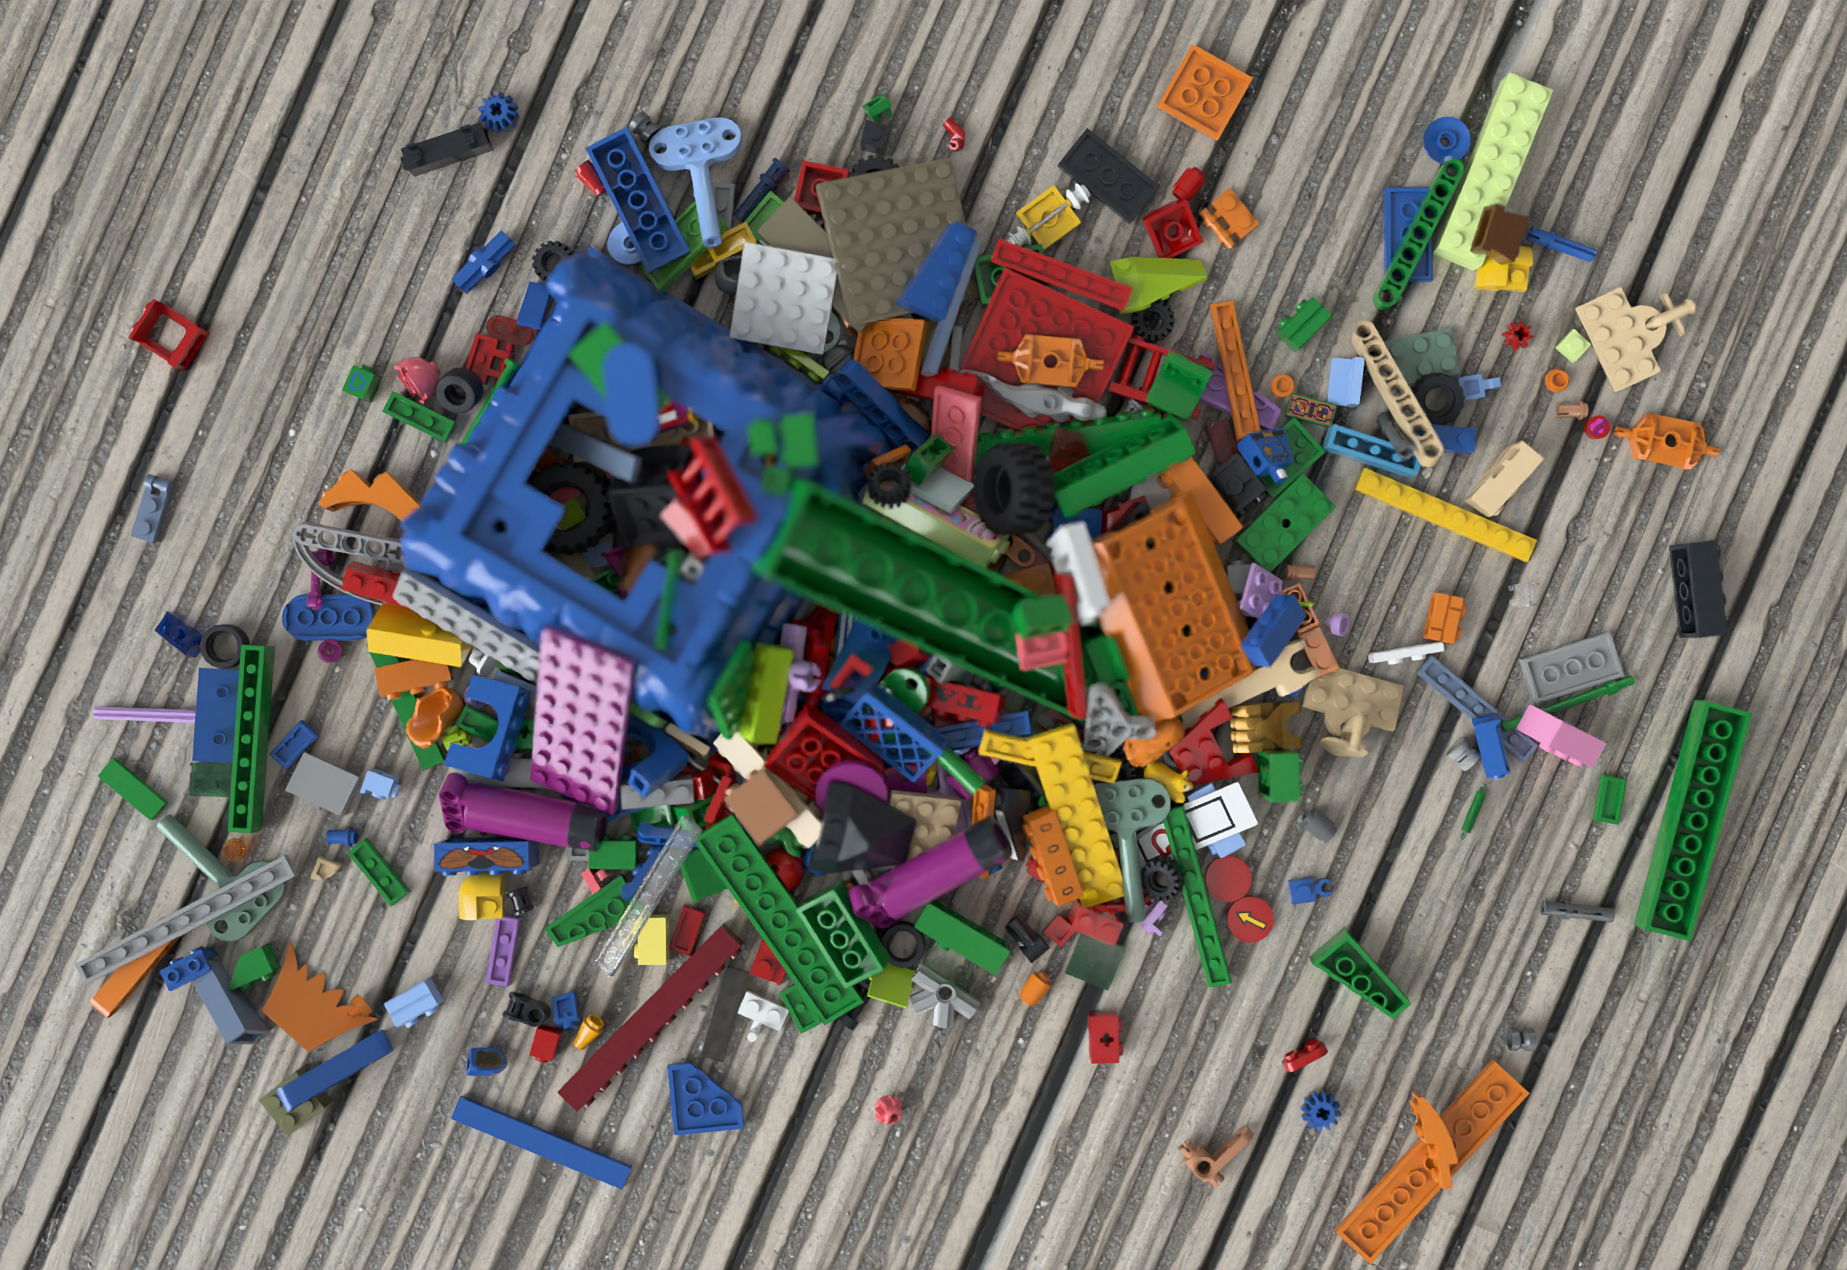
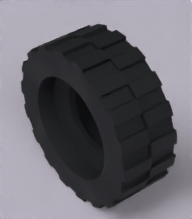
M1433 372L1429 375L1425 374L1422 378L1417 379L1414 386L1411 387L1413 395L1431 425H1447V423L1454 421L1460 415V411L1464 407L1465 395H1463L1464 390L1459 385L1460 383L1453 379V377L1443 373ZM1434 388H1442L1448 397L1446 405L1438 411L1430 410L1425 403L1427 393Z

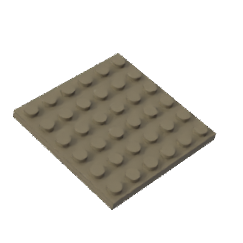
M951 158L817 184L816 189L849 326L853 327L913 313L894 303L901 296L908 282L914 277L921 263L929 255L930 250L945 228L956 221L966 225ZM974 268L962 302L979 298Z

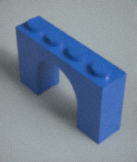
M472 675L466 698L491 705L498 715V730L493 740L482 748L475 749L451 743L444 766L504 782L505 776L509 771L512 753L516 749L519 731L523 726L526 708L530 704L532 691Z
M629 711L626 736L634 737L644 742L649 748L651 756L632 769L628 783L646 798L685 769L689 754L686 753L683 747L676 744L665 731L649 724Z

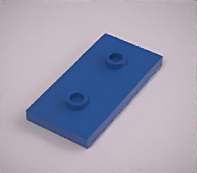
M856 619L822 688L830 692L832 682L853 653L873 666L867 676L854 669L844 683L845 686L854 687L855 692L841 698L855 705L874 681L878 683L890 659V655H892L888 646L900 638ZM867 702L863 703V709L866 708Z
M199 667L192 761L233 763L239 670Z

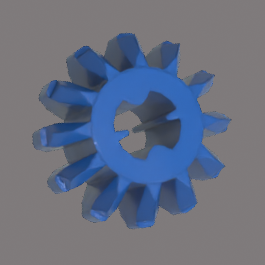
M499 91L497 97L490 93V100L482 98L485 106L478 107V110L483 113L479 118L482 122H485V127L488 130L493 128L495 133H499L501 128L504 132H508V125L516 127L513 119L519 118V114L515 112L519 107L516 103H513V98L510 95L505 97L503 92ZM500 110L502 114L498 115L496 112Z
M1324 1090L1320 1091L1319 1096L1315 1091H1312L1311 1095L1313 1098L1304 1097L1307 1105H1301L1300 1109L1305 1112L1301 1117L1304 1121H1307L1309 1128L1315 1126L1316 1130L1321 1132L1324 1126L1327 1131H1330L1331 1127L1329 1124L1331 1122L1334 1125H1338L1335 1117L1341 1116V1112L1337 1110L1340 1107V1103L1334 1101L1335 1097L1332 1094L1326 1095ZM1321 1107H1323V1108H1324V1109H1322V1110H1323V1113H1322V1114H1318V1113H1319L1318 1109L1321 1108Z

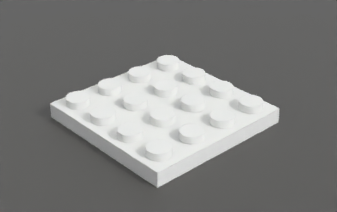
M745 242L730 337L823 354L837 276L834 259Z

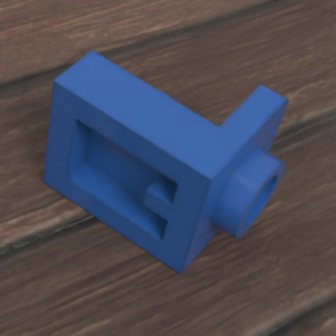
M570 992L551 998L555 1025L564 1029V1031L577 1029L578 1025H581L583 1021L579 1014L577 994Z

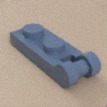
M149 474L144 482L145 489L131 536L157 543L174 483L168 479L160 480L157 476ZM156 488L161 491L159 496L155 495Z

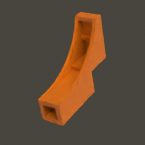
M352 469L344 472L339 477L338 482L323 493V498L318 502L324 509L332 512L353 505H376L387 509L401 521L421 505V502L395 475L385 471L378 475L373 481L374 484L371 485L359 472Z

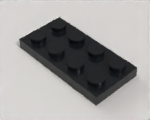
M1088 128L1057 166L1079 185L1083 184L1089 193L1129 225L1160 187Z

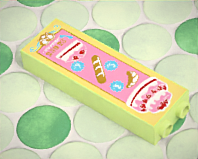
M890 480L880 484L885 490H895L899 487L891 483ZM868 488L862 502L984 568L991 562L996 563L1000 554H1005L1010 545V542L1007 541L1009 535L994 533L985 526V523L981 521L978 514L961 505L950 514L910 493L905 504L901 502L900 507L897 508L896 504H893V509H889V505L886 504L885 508H882L881 502L876 505L874 499H870Z

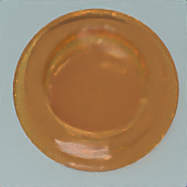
M230 839L224 843L222 854L226 860L237 862L246 855V846L240 839Z

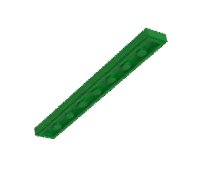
M1184 805L1171 807L1167 816L1163 819L1173 860L1178 862L1176 864L1177 868L1182 866L1183 870L1180 873H1185V878L1183 879L1185 883L1182 886V892L1208 987L1232 984Z

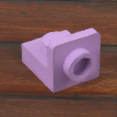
M1155 898L1152 904L1145 910L1146 920L1142 921L1144 924L1141 927L1151 935L1156 933L1161 936L1163 934L1153 924L1155 921L1159 922L1167 912L1165 910L1167 905L1162 900L1159 902Z

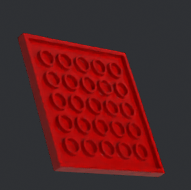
M1004 268L958 374L963 369L989 374L1005 384L1021 386L1026 383L1020 381L1015 364H1012V361H998V356H1000L998 351L1013 353V351L1017 350L1025 334L1073 339L1080 338L1086 357L1104 360V363L1096 364L1103 365V370L1089 368L1085 370L1076 387H1070L1073 390L1072 397L1088 398L1099 404L1134 326ZM1049 354L1044 358V365L1046 367L1053 368L1057 365L1058 359L1055 355ZM985 384L980 414L1017 431L1023 430L1026 426L1034 425L1039 428L1046 427L1051 422H1058L1050 415L1038 414L1033 418L1029 417L1015 405L1000 398ZM1043 384L1044 387L1056 389L1059 387L1058 385ZM1068 415V419L1066 421L1060 422V424L1070 423L1071 420L1076 418L1072 415Z

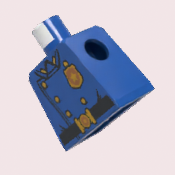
M1283 428L1248 433L1236 445L1256 476L1271 475L1275 484L1283 483L1288 479L1284 470L1293 462L1294 458Z

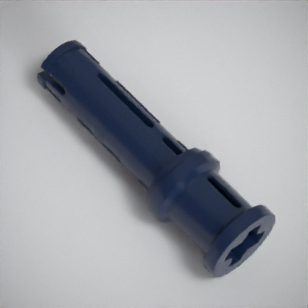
M773 158L772 165L765 173H761L760 182L737 211L733 213L742 223H744L769 191H774V189L778 188L777 184L783 176L790 173V170L777 158ZM776 170H779L776 173V175L772 178V175L776 172ZM759 193L760 195L756 198L752 205L748 209H746L747 206L751 203V201L755 198V196Z

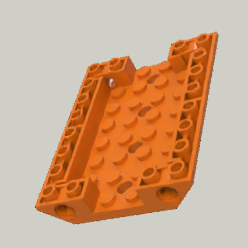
M1188 490L1150 510V516L1119 532H1108L1090 542L1110 606L1103 611V615L1097 617L1103 633L1113 637L1117 643L1131 679L1125 682L1130 690L1139 716L1150 717L1155 722L1180 715L1253 674L1258 667L1257 665H1252L1240 646L1250 631L1192 490ZM1148 537H1151L1154 541V546L1151 550H1147L1145 547V541ZM1170 581L1172 590L1166 594L1163 586L1165 582ZM1185 624H1188L1190 633L1184 637L1181 630ZM1203 667H1206L1208 675L1202 680L1199 673Z

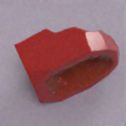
M716 751L711 756L708 769H712L713 775L720 780L723 776L734 780L736 771L727 758ZM714 782L715 789H717L719 785Z

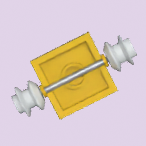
M1076 183L1073 192L1066 190L1067 199L1065 200L1054 185L1016 212V216L1026 229L1017 226V233L1014 235L1010 232L1008 233L1009 239H1007V242L1021 247L1024 244L1031 246V237H1033L1037 244H1042L1043 251L1047 250L1081 225V221L1071 207L1080 210V203L1083 201L1089 203L1088 197H1090V193L1083 184L1080 186Z

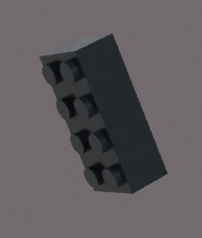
M1717 540L1670 545L1669 552L1679 638H1704L1728 635L1729 620L1725 616L1724 607L1726 605V595L1722 590L1724 575L1722 569H1720L1719 558L1721 557V550L1719 545H1717Z

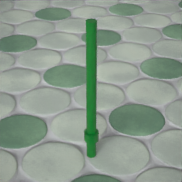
M1630 675L1617 681H1607L1603 683V686L1543 707L1540 710L1552 715L1606 694L1608 696L1616 694L1620 689L1635 684V680ZM1523 715L1500 723L1502 731L1505 732L1516 728Z

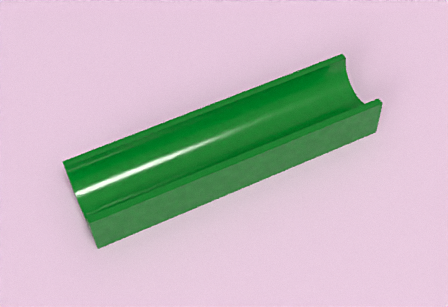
M792 478L788 486L791 490V502L785 522L773 545L762 558L754 560L750 568L751 570L1081 722H1086V718L1078 719L1069 714L1064 662L1028 670L1020 669L1021 660L1018 654L1016 635L1019 632L1012 614L1020 601L1025 599H1042L1043 596L813 484ZM1097 622L1083 626L1078 623L1086 709L1088 706L1089 690L1092 686L1097 685L1082 643L1103 633L1100 624ZM1094 710V712H1103V710ZM1093 725L1092 727H1101V725Z

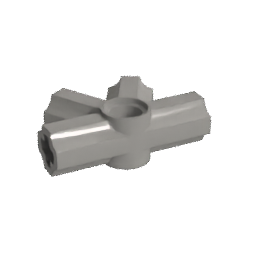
M923 962L911 978L914 983L923 988V990L910 995L915 1011L920 1015L934 1008L933 1025L940 1028L953 1027L955 1010L970 1019L980 1005V1001L957 986L953 979L944 977ZM942 987H949L952 992L945 995L940 992V989Z

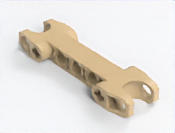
M1303 638L1289 641L1272 667L1258 666L1253 674L1181 713V723L1184 731L1188 727L1192 728L1200 720V716L1205 711L1209 712L1220 698L1224 700L1227 708H1230L1272 688L1276 689L1279 696H1285L1301 689L1305 684L1319 676L1320 674L1316 666L1302 671L1295 670L1290 666L1292 655L1306 646Z

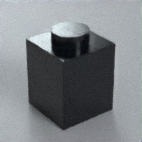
M866 120L860 142L861 150L884 156L890 134L889 125Z

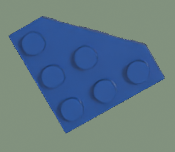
M693 1062L667 1065L674 1136L744 1129L743 1106L737 1098Z

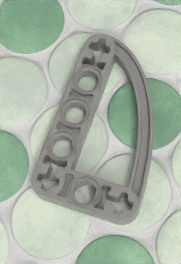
M302 522L293 531L295 550L303 563L315 575L344 593L374 604L382 605L384 601L341 590L344 578L324 566L313 555L308 546L386 561L385 570L388 571L398 568L403 572L407 567L404 556L399 557L398 552L390 551L386 555L388 544H390L389 549L396 550L399 546L402 547L398 539L311 522ZM306 528L307 533L315 534L317 530H319L317 536L309 535L305 539L304 534L300 533V531ZM325 532H330L335 536L333 544H328L324 541L323 534ZM355 537L359 542L358 548H350L347 545V538ZM371 542H379L382 545V552H373L370 548Z

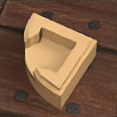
M319 856L310 879L321 880L335 875L343 864Z

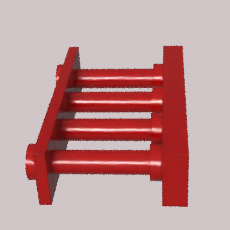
M1132 335L1127 342V345L1131 347L1120 380L1117 379L1116 383H1110L1108 392L1155 407L1146 401V397L1152 388L1162 356L1167 357L1169 351L1173 353L1179 352L1146 343L1145 338ZM1143 349L1152 352L1153 355L1143 385L1137 390L1130 387L1129 380L1139 350ZM1182 354L1187 360L1195 364H1202L1208 370L1215 371L1216 364L1212 363L1213 359L1201 355L1199 358ZM1197 404L1190 418L1198 421L1201 409L1197 408Z
M695 437L691 445L697 455L696 459L688 470L671 471L668 475L710 555L730 553L732 548L726 538L737 524L754 523L758 515L716 437ZM703 466L708 477L699 487L694 477ZM714 487L718 498L710 507L705 496ZM724 507L729 518L720 527L715 517Z

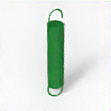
M1476 792L1461 827V830L1466 831V834L1471 833L1481 810L1482 803L1486 797L1483 792Z

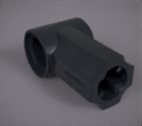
M1020 914L1012 918L1004 926L1012 938L1019 944L1020 950L1031 963L1050 949L1039 933H1035Z

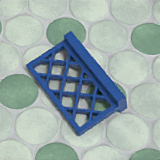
M875 681L839 724L912 782H915L937 757L939 758L950 741ZM867 702L874 708L875 712L864 713L863 703ZM851 718H860L862 727H854L848 721ZM865 718H876L878 727H867ZM881 718L889 719L894 727H883ZM869 733H879L881 742L872 741L869 738ZM884 733H895L897 742H886ZM900 733H907L912 737L913 742H902ZM919 747H925L932 755L921 756ZM887 748H898L899 756H892L888 753ZM903 748H914L915 756H905ZM906 762H917V772L914 773L907 768Z

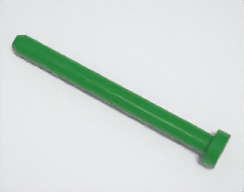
M509 357L506 358L504 362L506 364L505 369L461 443L467 444L474 427L481 422L480 417L491 404L493 395L499 386H506L513 372L521 368L522 365Z

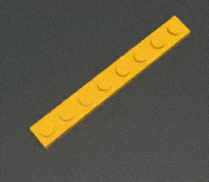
M1367 468L1362 469L1354 488L1357 492L1524 562L1529 561L1537 540Z

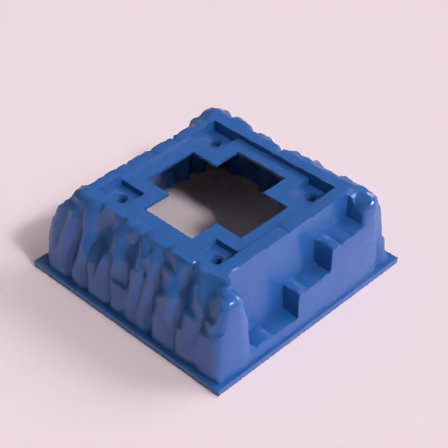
M589 247L587 252H578L572 257L565 258L548 277L547 288L557 303L521 361V368L515 371L506 387L499 386L491 399V404L480 417L481 422L474 427L467 444L455 443L448 457V463L440 468L435 477L434 485L431 486L422 498L420 507L415 508L402 520L400 525L405 531L400 540L403 556L409 568L419 572L435 583L445 586L450 592L539 645L542 642V630L549 625L635 660L631 701L638 703L645 711L654 713L667 721V726L671 723L681 729L682 732L709 746L711 752L715 753L718 751V748L714 745V742L721 733L708 698L741 640L750 643L753 654L756 651L757 643L781 645L783 623L790 624L792 620H800L812 601V598L750 569L754 560L762 558L776 540L789 510L791 490L788 487L785 497L760 490L767 468L765 461L767 456L758 458L752 456L746 426L752 425V420L767 418V422H773L779 453L777 454L778 462L771 467L791 472L790 482L792 478L808 482L864 510L868 507L862 502L868 488V478L865 474L872 459L894 450L896 444L855 404L848 400L844 403H839L837 398L831 394H824L822 392V385L820 383H813L806 375L793 369L753 343L731 338V330L666 291L661 293L651 282L594 248ZM607 321L625 344H637L650 354L655 365L656 382L668 397L726 431L720 446L758 515L754 523L735 525L726 537L732 551L730 553L711 555L694 585L682 578L674 579L678 580L679 583L670 582L679 586H669L678 589L677 591L669 590L678 594H669L677 598L668 599L676 600L677 602H668L676 606H668L675 608V610H667L675 613L667 614L674 616V618L667 619L673 620L677 630L670 638H665L670 640V642H665L670 644L665 646L668 647L667 650L655 646L657 643L655 641L657 640L656 636L658 635L657 628H659L658 624H660L659 616H661L660 612H662L660 609L663 608L661 604H663L662 600H664L662 597L665 592L663 589L666 584L664 581H666L667 570L650 560L626 602H623L541 552L566 509L523 484L574 399L608 418L606 400L568 354ZM813 414L819 467L788 469L786 463L782 464L781 449L785 448L784 438L780 439L778 423H783V416ZM704 470L703 473H702V475L707 478L708 475L706 474V472H705V470ZM501 521H505L507 524V530L503 534H500L497 529Z

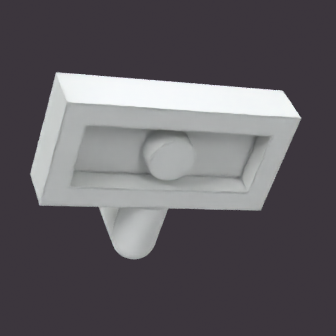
M747 990L738 1010V1014L754 1020L747 1036L750 1042H754L757 1039L763 1024L780 1031L789 1012L786 1006Z

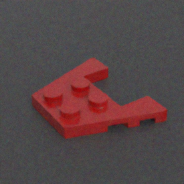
M1222 698L1215 702V706L1209 712L1205 711L1192 728L1188 727L1185 730L1182 741L1169 750L1180 773H1183L1185 770L1188 771L1187 776L1193 786L1259 772L1250 753H1244L1226 762L1211 732L1212 728L1232 719Z

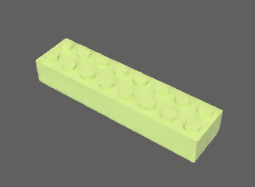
M1510 72L1501 80L1434 244L1433 255L1473 271L1483 265L1486 258L1485 254L1476 255L1469 252L1484 206L1497 203L1506 208L1552 95V89Z

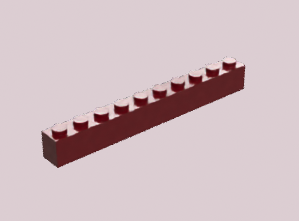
M723 923L557 1093L576 1112L582 1107L587 1109L595 1101L593 1095L598 1090L603 1093L612 1083L609 1079L614 1074L619 1076L628 1067L626 1062L631 1057L635 1060L645 1050L642 1046L647 1041L652 1043L661 1034L658 1030L664 1024L668 1027L676 1019L677 1016L674 1013L680 1007L685 1010L693 1001L691 996L696 991L701 993L710 984L707 980L712 975L717 977L726 968L724 963L729 958L733 961L742 952L740 947L743 941Z

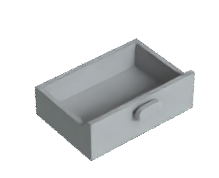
M304 752L285 791L309 801V805L319 810L324 808L340 816H346L363 777L313 754Z

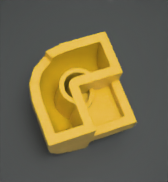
M1520 246L1519 255L1514 263L1501 265L1486 256L1483 265L1476 271L1474 289L1527 291L1529 268L1533 265L1531 247Z
M489 871L480 872L479 875H468L464 879L459 891L460 919L478 920L505 917L504 893L507 892L506 871L500 875H489Z

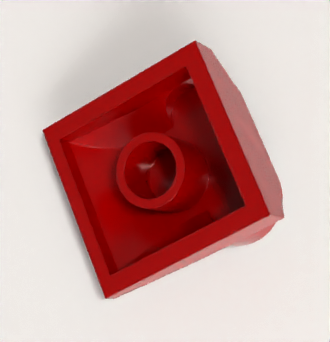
M1185 198L1172 201L1142 218L1143 228L1148 233L1158 258H1172L1203 243L1189 203Z

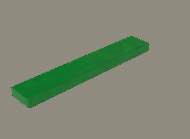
M369 652L376 668L401 663L398 656ZM410 691L401 693V698L391 700L405 732L407 722L416 712L415 705L418 698L416 694L411 695ZM409 739L423 771L445 762L446 759L438 741L424 749L415 745Z

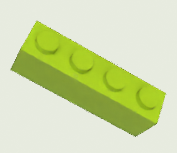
M757 643L739 735L751 743L776 744L794 650L778 644Z

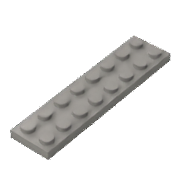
M408 566L403 570L392 598L401 605L414 610L421 617L436 623L443 630L460 637L463 642L478 648L485 655L500 661L505 667L520 673L527 680H532L538 684L541 645L511 627L503 625L496 618Z

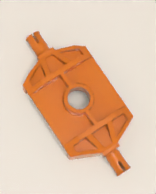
M1025 334L1017 350L1013 351V353L998 351V355H1000L998 356V361H1012V364H1015L1020 381L1024 383L1076 387L1088 368L1103 370V365L1096 364H1103L1104 360L1087 358L1080 338L1073 339ZM1049 354L1055 355L1058 359L1057 365L1053 368H1048L1044 365V358Z
M1645 413L1633 428L1627 429L1616 426L1614 430L1617 431L1614 432V436L1628 438L1633 460L1641 459L1680 467L1683 470H1691L1698 463L1702 455L1718 457L1720 454L1717 452L1720 451V447L1708 446L1705 443L1704 429L1700 423ZM1668 434L1675 438V445L1673 447H1669L1665 442Z

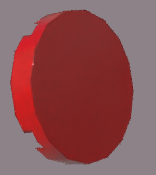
M1227 855L1223 858L1217 857L1209 863L1205 871L1204 880L1208 892L1218 900L1234 902L1243 898L1249 891L1252 882L1251 872L1247 864L1238 857Z

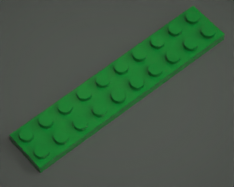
M734 812L694 836L693 840L824 1025L864 1002L861 993L855 985L844 988L797 913L798 903L787 890L748 832L738 824Z

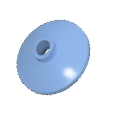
M623 222L611 231L607 245L610 255L615 261L623 265H635L642 262L636 248L630 249V245L633 242Z

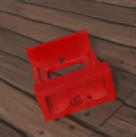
M153 299L145 306L144 314L139 322L132 326L131 334L128 338L140 343L165 359L172 367L186 371L209 335V332L166 304ZM162 315L167 316L186 329L184 337L174 351H169L149 337V333Z

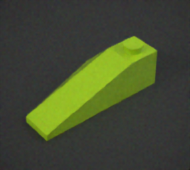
M1129 257L1110 261V280L1133 288L1124 311L1119 310L1120 314L1144 310L1151 307L1150 303L1160 298L1165 300L1169 298V294L1177 290L1184 291L1207 280L1202 260Z

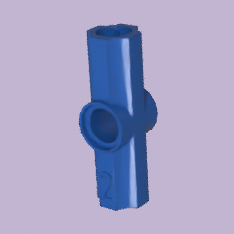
M501 230L484 247L477 248L470 255L469 262L451 279L460 289L468 294L483 278L492 276L500 267V262L517 245Z

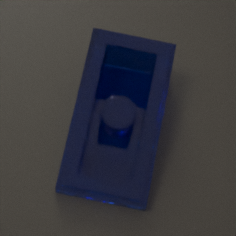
M166 612L154 631L185 656L197 657L201 651L200 643L203 635L172 613Z

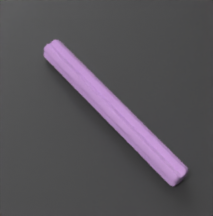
M95 707L93 710V717L95 719L195 723L196 710Z

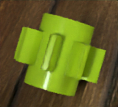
M456 725L447 728V734L442 736L447 751H449L451 743L465 747L472 743L470 733Z

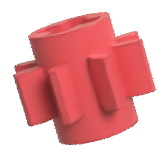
M891 1095L882 1096L875 1104L874 1110L876 1114L874 1116L880 1124L884 1122L886 1125H893L902 1117L903 1110L901 1106L903 1104L897 1096L895 1098Z

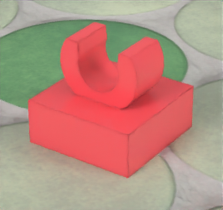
M587 869L581 873L592 894L603 888L605 885L602 880L611 875L608 869H601L598 872L596 869Z

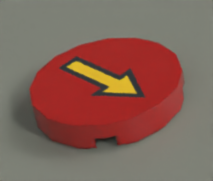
M1252 895L1234 901L1229 906L1226 915L1227 925L1232 935L1240 941L1247 943L1258 942L1264 939L1272 930L1274 922L1273 912L1269 905L1261 898Z

